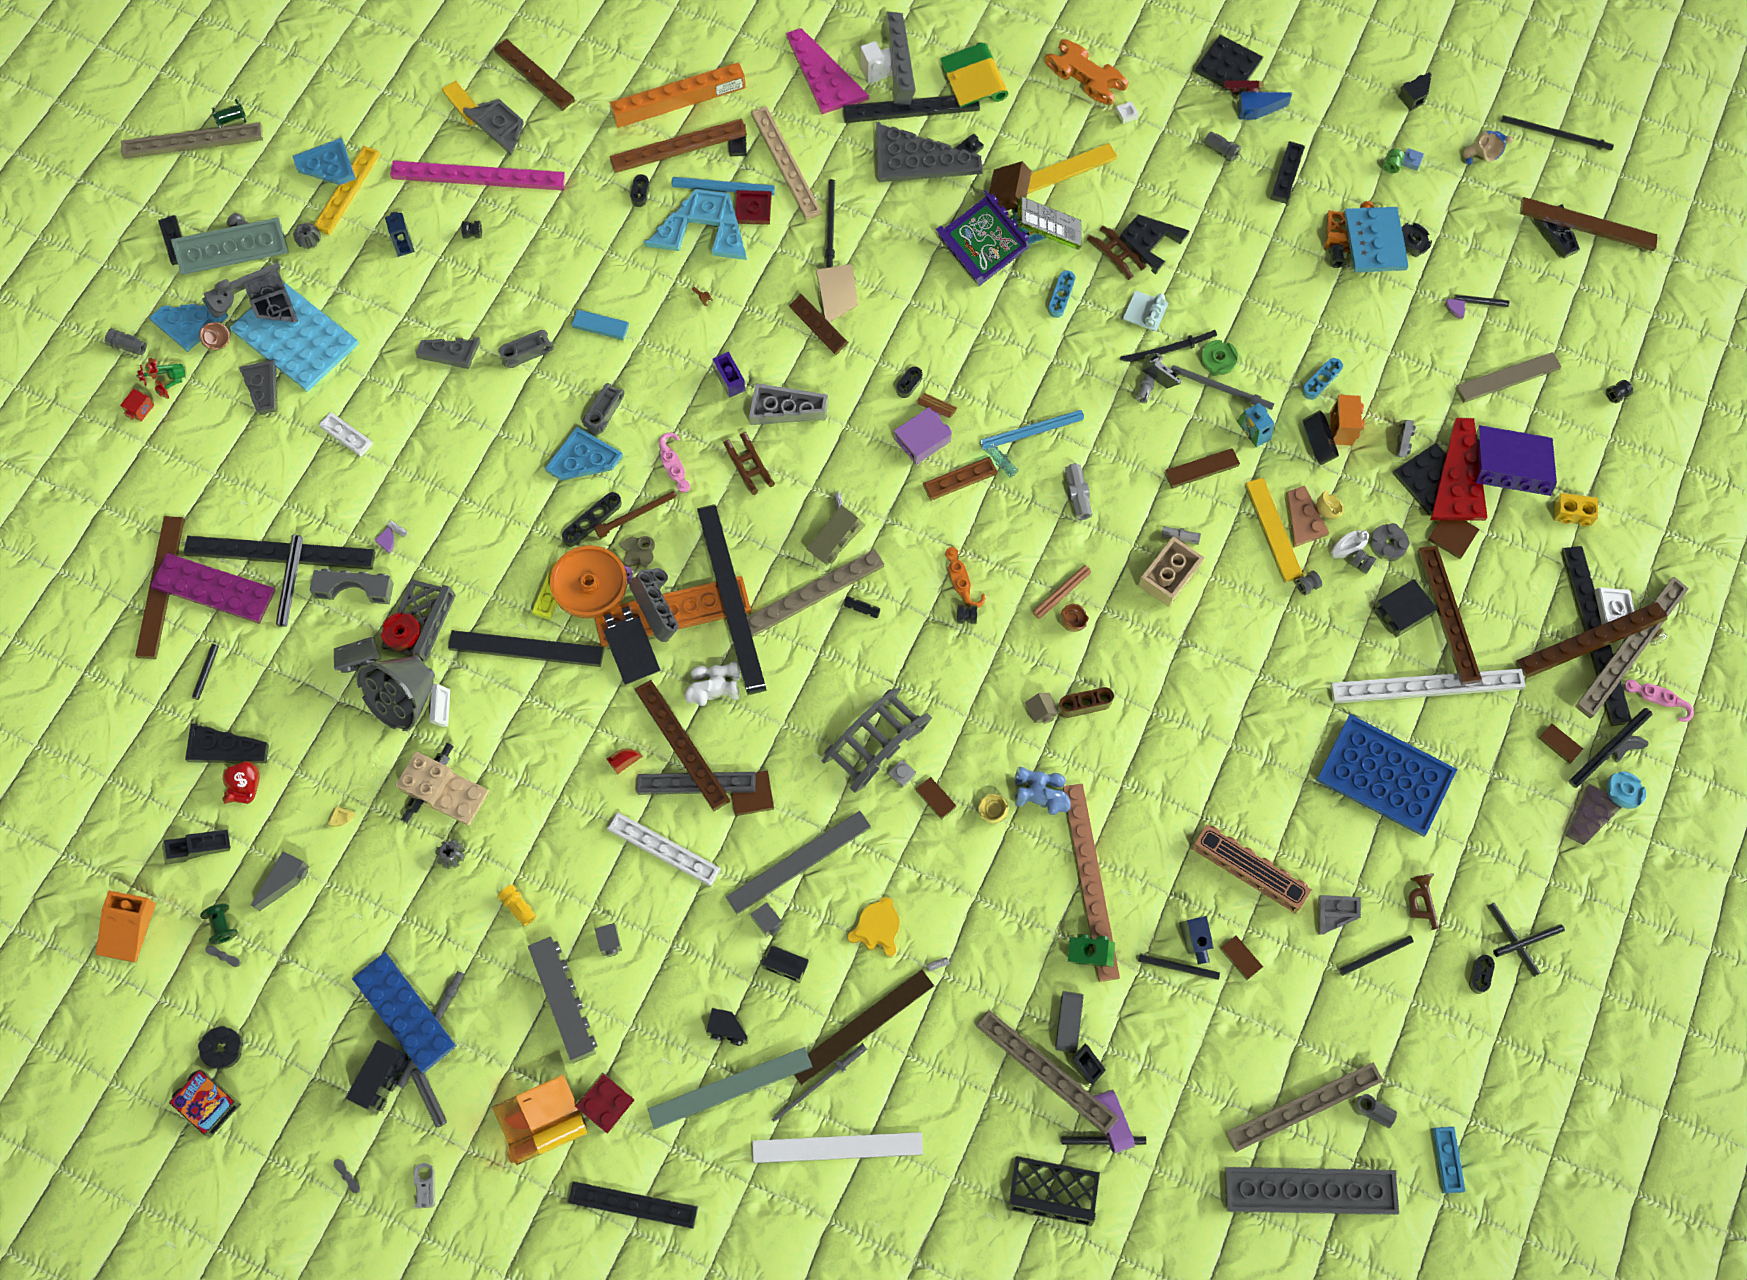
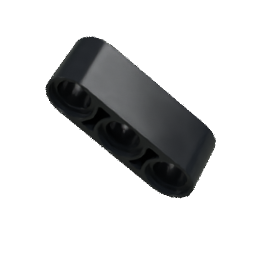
M1319 410L1304 418L1303 424L1317 462L1323 465L1339 457L1324 413Z

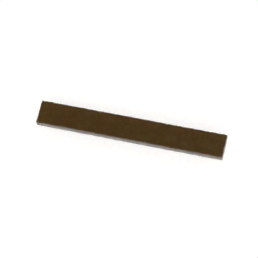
M920 970L808 1053L813 1068L794 1075L800 1085L805 1084L934 988V984L925 972Z

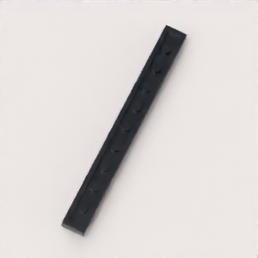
M187 536L183 553L186 556L287 563L290 543ZM302 544L299 564L373 569L376 552L374 549Z
M1567 547L1562 550V555L1583 630L1586 632L1602 625L1595 589L1583 547ZM1610 644L1590 652L1596 676H1598L1613 656ZM1620 681L1604 702L1610 726L1625 725L1632 720Z

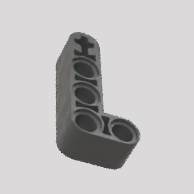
M660 568L641 570L629 584L630 590L655 637L661 642H667L679 628L660 591L668 580V575Z

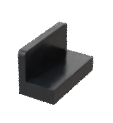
M771 946L767 957H764L762 962V969L801 983L809 960Z

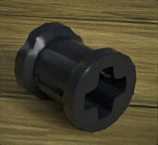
M1332 245L1328 249L1331 255L1330 266L1332 268H1340L1346 264V259L1343 256L1345 250L1343 245Z

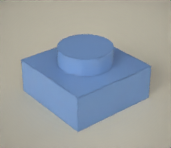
M1407 148L1401 165L1418 171L1424 153Z

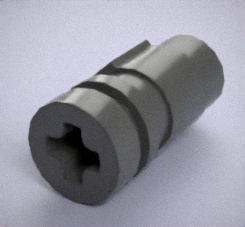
M1212 131L1208 133L1204 140V144L1221 153L1222 157L1227 158L1231 162L1238 157L1241 151V146L1234 144L1232 141H1227L1226 138Z
M113 328L109 329L105 336V344L116 349H123L134 354L143 355L147 348V343L138 339V337L129 334L125 335L124 332Z

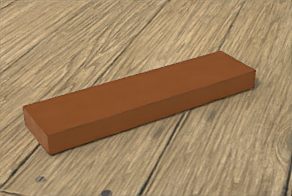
M987 457L924 482L923 487L930 501L995 476L998 474V471L991 457Z

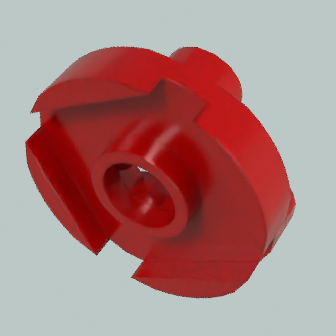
M395 613L385 620L381 638L389 648L402 652L418 640L421 634L419 622L411 614ZM400 628L404 630L402 634L397 635Z

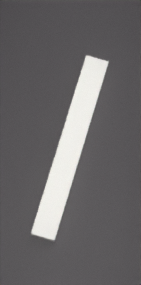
M922 1132L753 1141V1163L923 1155Z

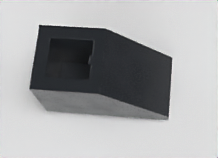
M1430 72L1424 75L1421 74L1415 80L1402 85L1398 97L1410 111L1424 104L1430 88L1432 75Z
M712 1008L706 1030L707 1036H710L711 1040L722 1042V1039L730 1040V1044L736 1046L748 1044V1037L733 1012Z

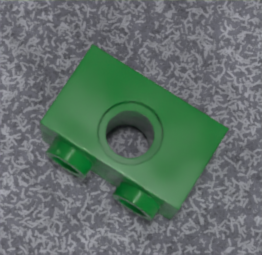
M1077 934V937H1070L1068 962L1079 965L1113 967L1115 942L1110 941L1107 936H1097L1096 939H1090L1089 935ZM1094 945L1095 951L1092 955H1089V948Z

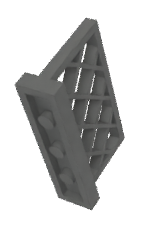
M411 580L397 613H408L411 615L418 613L420 619L417 621L419 625L423 624L424 627L413 651L405 649L398 653L409 656L417 655L421 661H427L456 596L449 586L442 585L440 587ZM415 587H422L423 592L414 596L413 591ZM434 591L439 592L437 598L430 600L428 594ZM426 596L428 602L418 607L416 601ZM414 603L415 609L406 613V606ZM430 607V614L423 617L420 611ZM399 629L397 635L402 634L404 630ZM384 642L382 643L381 647L383 649L397 652L389 648Z

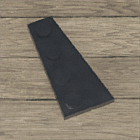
M191 723L185 760L187 762L242 763L247 761L251 763H267L269 744L264 741L245 736L241 737L233 733L222 732L214 728Z

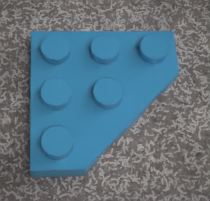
M342 138L293 156L296 169L301 174L337 185H342L356 179Z
M196 304L181 305V307L162 306L149 319L186 352H189L200 342L199 331L205 324L213 322L222 323L228 316L225 313L222 317L216 318L210 314L206 305L196 306Z
M576 427L546 466L545 471L561 481L611 471L621 460L623 453Z

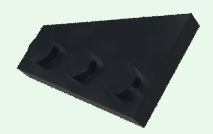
M1533 218L1563 259L1579 251L1578 242L1570 228Z

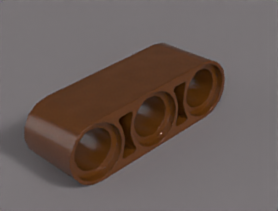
M1102 687L1063 696L1057 708L1059 715L1063 718H1071L1106 710L1112 704L1114 693L1110 688ZM1100 696H1106L1109 701H1102ZM1087 700L1090 702V705H1083L1081 701ZM1068 704L1072 709H1064L1062 705Z

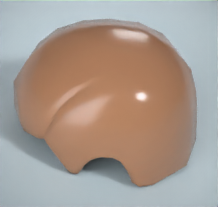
M219 322L207 323L199 331V340L206 348L218 350L224 348L230 341V333L227 327Z

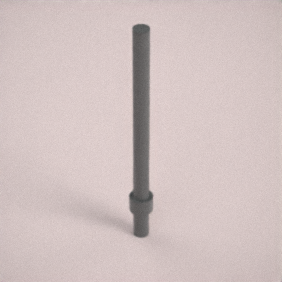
M1175 365L1171 367L1173 372L1177 370L1183 372L1181 374L1183 377L1249 401L1252 405L1260 403L1263 407L1270 410L1274 407L1275 403L1262 399V396L1257 394L1251 395Z
M459 971L456 972L450 985L446 986L443 992L445 995L434 1013L439 1022L452 997L455 998L458 992L457 988L465 975ZM411 1058L397 1083V1086L403 1089L416 1067Z

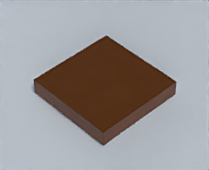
M1440 520L1428 541L1461 560L1480 529L1467 521Z
M768 770L755 772V793H732L735 816L774 810Z

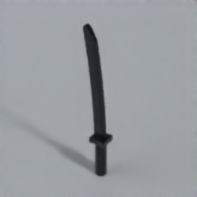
M1214 329L1196 337L1189 335L1186 340L1121 356L1120 360L1132 362L1145 359L1148 354L1159 353L1161 355L1188 346L1192 349L1195 347V344L1216 337L1217 332Z

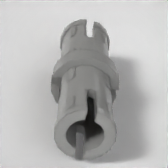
M1163 526L1161 538L1171 539L1174 536L1181 542L1199 545L1201 533L1186 531L1184 528L1175 529Z

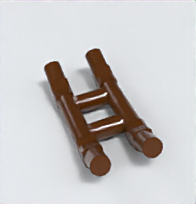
M1104 225L1100 227V232L1111 239L1107 244L1092 235L1087 237V241L1101 250L1117 266L1121 273L1125 275L1127 280L1134 277L1127 264L1123 261L1130 256L1140 270L1147 267L1141 261L1142 258L1136 252L1133 253L1119 239V236L1113 229L1107 228ZM1116 245L1124 250L1118 256L1111 251Z
M747 432L740 434V437L748 453L738 457L730 439L723 443L745 486L752 495H756L758 489L755 487L751 477L760 474L768 487H773L775 482L764 467ZM752 459L756 467L746 471L742 463Z

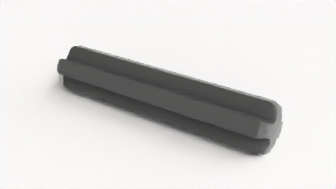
M416 1069L411 1073L413 1081L435 1127H442L447 1123V1120L425 1074Z

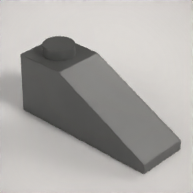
M282 852L252 901L251 906L258 911L263 910L297 886L301 880L305 879L309 866L304 861L286 852Z

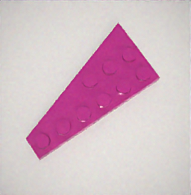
M802 28L786 32V38L821 114L841 109L843 105H853L869 100V95Z

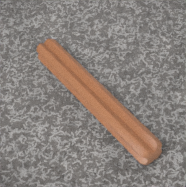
M1083 565L1033 610V615L1038 619L1042 618L1090 575V568Z

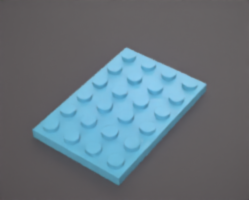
M284 283L298 322L256 318L251 308L230 327V330L266 360H273L276 368L308 392L345 358L359 342Z

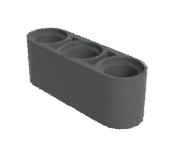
M1062 991L1055 1050L1077 1052L1083 994Z

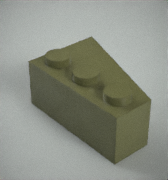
M841 505L806 549L828 566L829 563L831 564L836 560L838 554L866 525Z

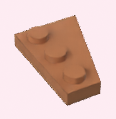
M1305 485L1288 491L1287 502L1289 515H1291L1294 548L1328 536L1329 531Z

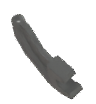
M1631 735L1613 753L1615 762H1619L1628 750L1644 749L1648 746L1649 742L1639 736Z

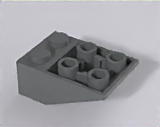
M374 637L334 648V670L341 671V673L357 671L358 666L361 667L366 663L377 662V660L381 659Z

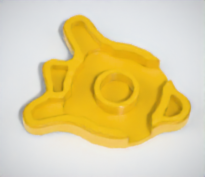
M883 897L879 902L867 906L860 916L858 926L848 934V941L850 943L862 942L868 950H874L876 945L880 944L888 957H893L896 954L894 938L900 924L899 916L893 907V901L889 897Z

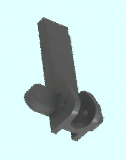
M277 262L232 282H229L228 279L222 280L214 286V289L203 294L205 297L202 300L213 317L220 318L232 306L234 294L245 289L244 282L280 271L281 267Z

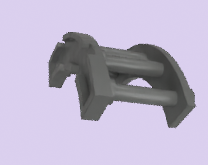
M900 687L894 690L889 689L880 700L872 705L846 730L834 745H830L824 752L825 757L822 759L824 764L833 759L852 777L854 782L849 788L854 793L866 787L878 772L879 768L877 766L885 758L889 760L900 749L899 744L903 740L909 741L921 733L932 719L928 713L916 716L897 698V695L902 690ZM892 703L911 721V724L908 726L901 724L885 707ZM879 713L898 731V735L892 740L890 738L887 739L868 720ZM862 726L882 744L883 749L876 756L871 755L852 737ZM846 743L866 760L867 766L862 772L854 769L839 754V751Z

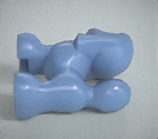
M1018 767L1015 774V785L1022 786L1025 783H1029L1031 786L1029 789L1018 788V794L1015 795V806L1021 807L1026 802H1032L1040 805L1042 808H1047L1050 815H1055L1058 812H1068L1071 806L1069 796L1062 790H1053L1046 787V784L1056 788L1063 787L1066 782L1065 777L1060 773L1047 775L1041 771L1032 772L1024 767Z

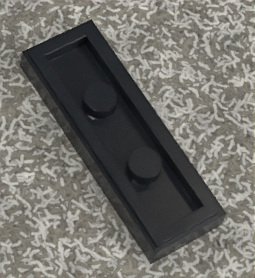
M176 215L160 219L158 222L172 265H176L178 262L171 239L180 238L183 235Z

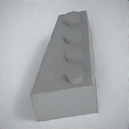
M756 383L749 414L750 424L826 420L829 405L828 395Z

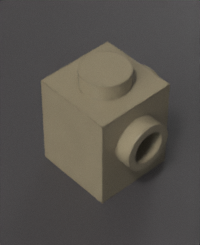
M1038 693L1025 702L1034 723H1050L1054 720L1053 717L1059 714L1050 693Z

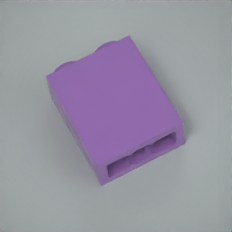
M930 407L894 430V440L915 465L951 442L952 431L947 424L944 425L938 413L933 412Z

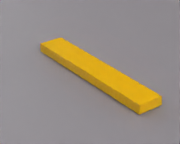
M1110 143L1033 172L1031 173L1027 194L1117 159V154Z
M366 146L362 147L352 163L356 179L338 185L314 223L319 232L327 235L332 233L379 158V151Z
M1264 478L1246 482L1245 486L1284 583L1296 580L1303 576V573Z

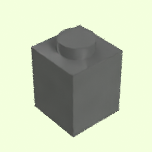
M767 902L751 914V919L766 938L769 935H776L781 930L782 920Z
M615 923L595 928L602 956L613 957L618 955V952L622 951V946Z

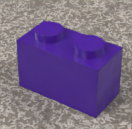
M729 351L712 358L714 371L729 398L746 391L745 380Z

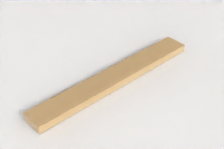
M767 106L752 111L751 116L805 221L822 215L820 207Z

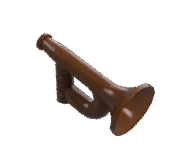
M1434 873L1412 877L1410 880L1418 884L1420 888L1413 889L1408 896L1411 909L1410 918L1429 919L1432 930L1440 929L1429 888ZM1418 896L1423 897L1427 911H1419L1417 904Z

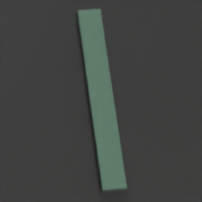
M803 1047L647 1110L653 1128L656 1130L813 1067L806 1048Z

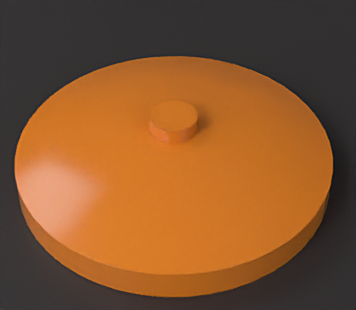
M588 545L574 548L561 556L552 569L550 588L553 598L563 611L578 618L590 619L608 614L620 604L626 593L627 575L624 565L613 552L603 547Z

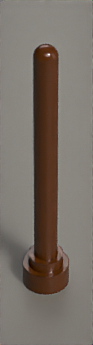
M671 491L607 524L599 523L594 526V530L601 540L607 537L610 530L676 498L677 493Z

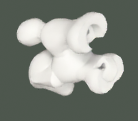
M737 661L722 666L713 665L710 668L696 666L691 670V677L694 680H702L706 677H710V679L694 682L685 690V700L687 703H697L700 706H705L707 700H713L715 697L728 695L732 700L739 699L740 692L739 688H737V681L740 680L741 674ZM730 677L735 681L726 682L725 678Z

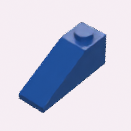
M1241 92L1238 100L1239 119L1256 120L1287 107L1291 100L1292 92Z

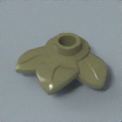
M629 537L619 544L622 549L627 551L624 561L625 565L635 566L641 563L642 566L647 567L652 563L654 558L652 551L655 548V542L651 537ZM644 544H648V545H649V546L646 547V548H643V547H642Z

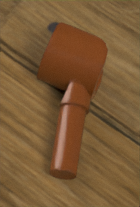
M696 287L692 288V291L699 295L704 306H708L706 303L708 300L713 301L708 292H701Z

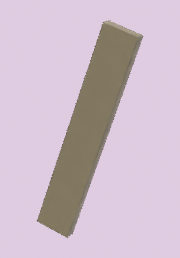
M1551 352L1459 384L1455 389L1463 403L1560 370L1561 365L1554 353Z

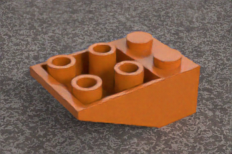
M109 890L101 912L96 955L136 963L156 903L146 897Z

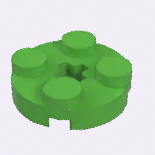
M1222 340L1209 342L1201 354L1202 365L1213 376L1227 374L1237 364L1238 353L1236 348L1230 343H1223ZM1216 355L1223 356L1224 358H1222V360L1216 359Z

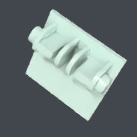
M1135 290L1123 320L1156 332L1168 302L1165 301V296L1161 293L1152 297Z

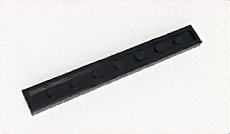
M955 95L912 99L910 105L894 103V101L843 105L845 123L980 111L979 101L960 108Z
M455 630L451 631L448 649L451 651L601 667L604 647Z

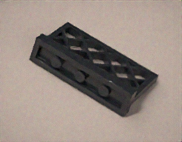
M1016 1156L1007 1210L1092 1227L1095 1222L1100 1172ZM1019 1163L1028 1164L1032 1172L1023 1177L1018 1170ZM1042 1168H1049L1053 1176L1044 1181L1038 1171ZM1063 1172H1069L1074 1180L1065 1185L1059 1175ZM1035 1174L1042 1184L1032 1189L1026 1179ZM1084 1176L1094 1177V1184L1089 1189H1086L1080 1181ZM1056 1178L1062 1189L1054 1194L1047 1184ZM1023 1182L1029 1193L1025 1196L1015 1195L1016 1186ZM1077 1182L1083 1193L1075 1198L1068 1188ZM1043 1186L1050 1195L1046 1200H1040L1035 1194ZM1065 1191L1072 1201L1068 1204H1061L1056 1196ZM1086 1195L1091 1201V1208H1082L1077 1200Z

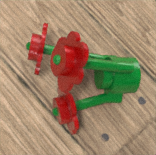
M148 358V362L145 364L146 373H144L142 365H140L141 370H137L138 374L136 375L139 381H144V385L147 386L145 377L149 376L152 379H156L157 375L167 373L169 379L174 381L165 386L160 381H155L156 393L166 399H169L167 389L175 384L182 383V378L186 377L181 363L156 366V360Z

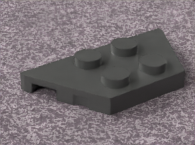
M500 99L491 100L488 103H480L475 108L468 109L466 107L463 109V113L510 155L513 154L524 125L522 118Z

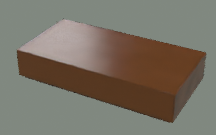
M1553 723L1538 738L1569 764L1583 750L1580 745Z
M931 777L916 788V792L941 820L957 807Z
M1237 935L1220 948L1246 980L1263 968L1262 964Z

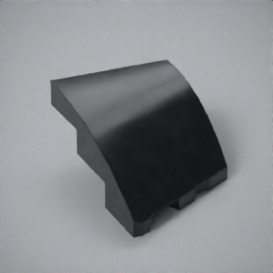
M279 271L243 283L256 318L298 322Z

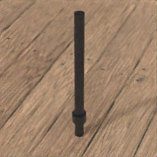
M834 179L828 180L827 242L824 251L826 268L833 267V259L835 258V250L833 249Z

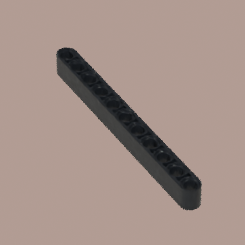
M716 504L697 508L747 695L767 691Z

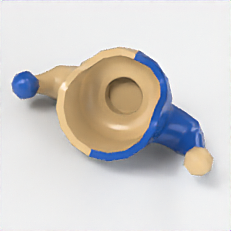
M1486 130L1477 135L1474 142L1464 149L1465 163L1471 165L1473 163L1471 156L1478 155L1488 162L1495 161L1503 154L1506 143L1513 141V137L1506 136L1499 131Z

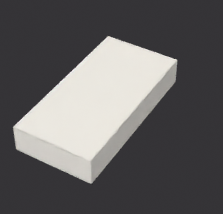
M438 684L432 686L429 722L440 727H447L450 689Z

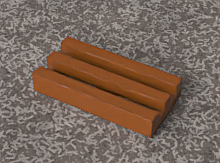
M926 393L919 397L917 402L919 405L925 408L930 407L932 411L948 418L952 417L957 410V407Z

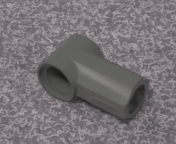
M1369 1094L1358 1096L1352 1101V1109L1356 1114L1364 1115L1388 1129L1391 1128L1396 1120L1397 1111L1376 1101ZM1361 1100L1366 1101L1368 1105L1367 1110L1361 1107Z

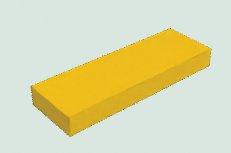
M454 81L442 88L444 95L469 126L474 125L475 123L463 113V109L466 107L471 109L477 106L459 83Z

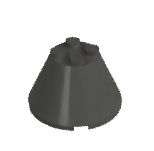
M413 655L411 657L366 663L358 669L356 682L357 687H361L365 695L362 697L363 701L381 722L392 729L398 727L402 731H408L416 725L432 689L435 673L432 669L427 668L417 655Z

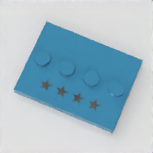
M1398 207L1345 209L1344 218L1354 272L1405 271L1408 269L1409 265Z

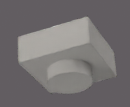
M901 760L889 772L888 776L904 788L916 775V771Z

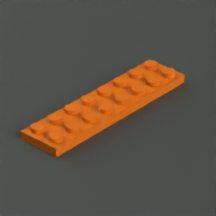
M738 576L736 580L746 614L751 613L743 577ZM717 582L662 594L678 623V630L726 618ZM636 600L619 604L608 613H611L614 622L617 623L626 619L622 609L629 606L634 619L640 617L647 637L654 635ZM605 615L595 618L601 647L609 646L604 631L609 629L604 618Z

